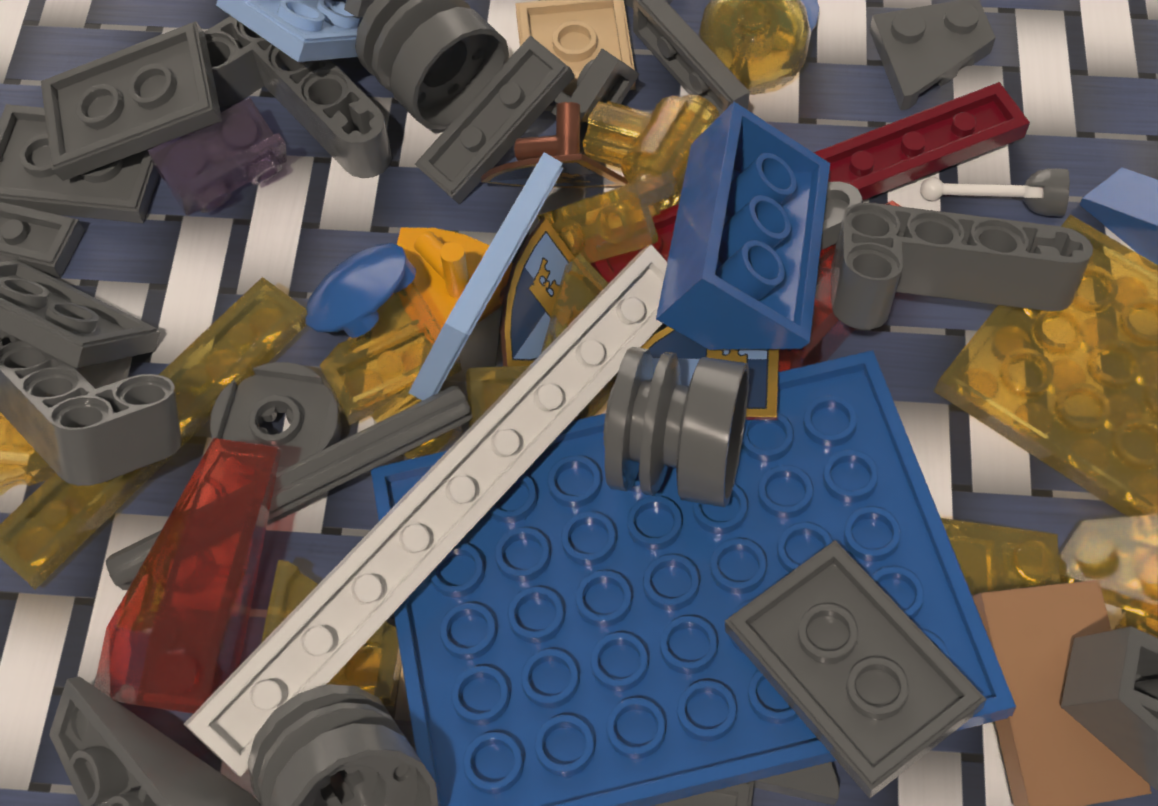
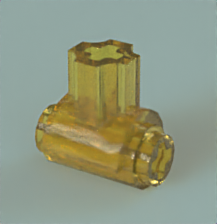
M692 94L683 97L671 96L662 98L651 113L611 101L607 103L599 101L588 117V128L582 142L585 156L593 160L621 168L628 182V192L634 201L650 211L658 212L680 202L691 144L720 114L717 108L707 99Z

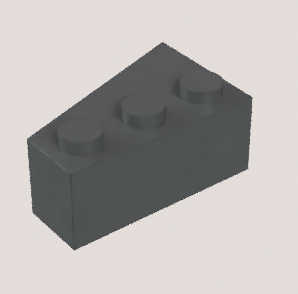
M1131 626L1074 638L1061 708L1158 791V638Z

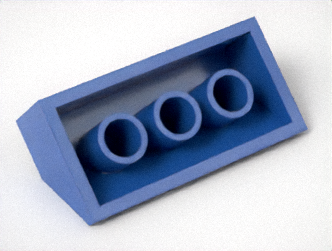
M733 102L691 144L656 320L709 350L802 349L810 342L830 163L738 103Z

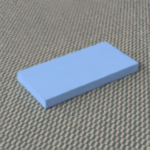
M545 152L542 154L444 323L408 392L409 394L423 401L439 392L563 170L561 167L562 162Z

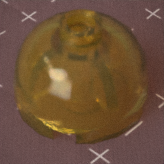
M710 0L704 9L698 36L748 89L750 95L765 93V89L775 88L781 83L783 86L794 79L806 62L811 40V30L807 10L801 0Z

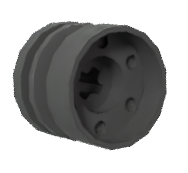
M374 0L367 8L357 29L355 50L360 64L375 76L382 86L392 92L394 98L411 116L427 129H446L509 59L506 39L474 9H470V5L464 0Z
M637 347L627 349L620 364L615 384L610 392L605 414L603 440L605 447V476L609 488L628 491L633 486L639 471L640 489L643 494L654 496L664 481L668 467L676 468L678 495L682 501L726 508L733 491L743 442L749 392L748 363L702 357L697 363L689 386L681 385L680 364L676 353L665 352L661 354L653 373V357L649 349Z
M328 684L301 692L275 709L254 737L247 764L251 788L261 806H438L436 782L378 697L357 686Z

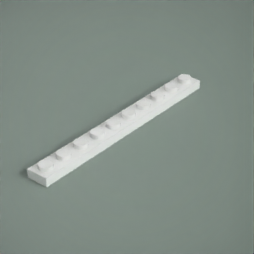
M652 245L641 250L184 723L236 775L241 777L248 769L247 762L254 737L271 713L297 694L327 685L619 371L627 349L631 347L641 348L663 324L656 320L667 261Z

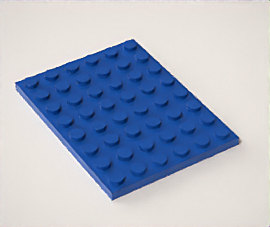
M873 350L778 372L777 420L745 421L739 465L730 501L726 508L682 501L678 495L676 468L668 467L664 481L654 496L643 494L640 489L639 471L633 486L628 491L610 489L606 483L605 447L603 440L606 413L572 421L394 612L416 754L436 782L438 806H654L836 761L820 740L725 632L726 619L835 540L987 699L984 708L956 731L1007 719L1009 716H1013L1016 709L1015 702ZM447 451L371 469L379 521Z

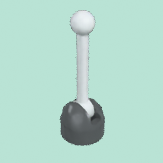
M1059 168L1038 170L1030 175L1025 185L943 183L936 177H930L923 181L920 190L922 196L930 201L937 200L942 195L1023 197L1027 207L1036 214L1065 216L1069 200L1070 178L1068 169Z

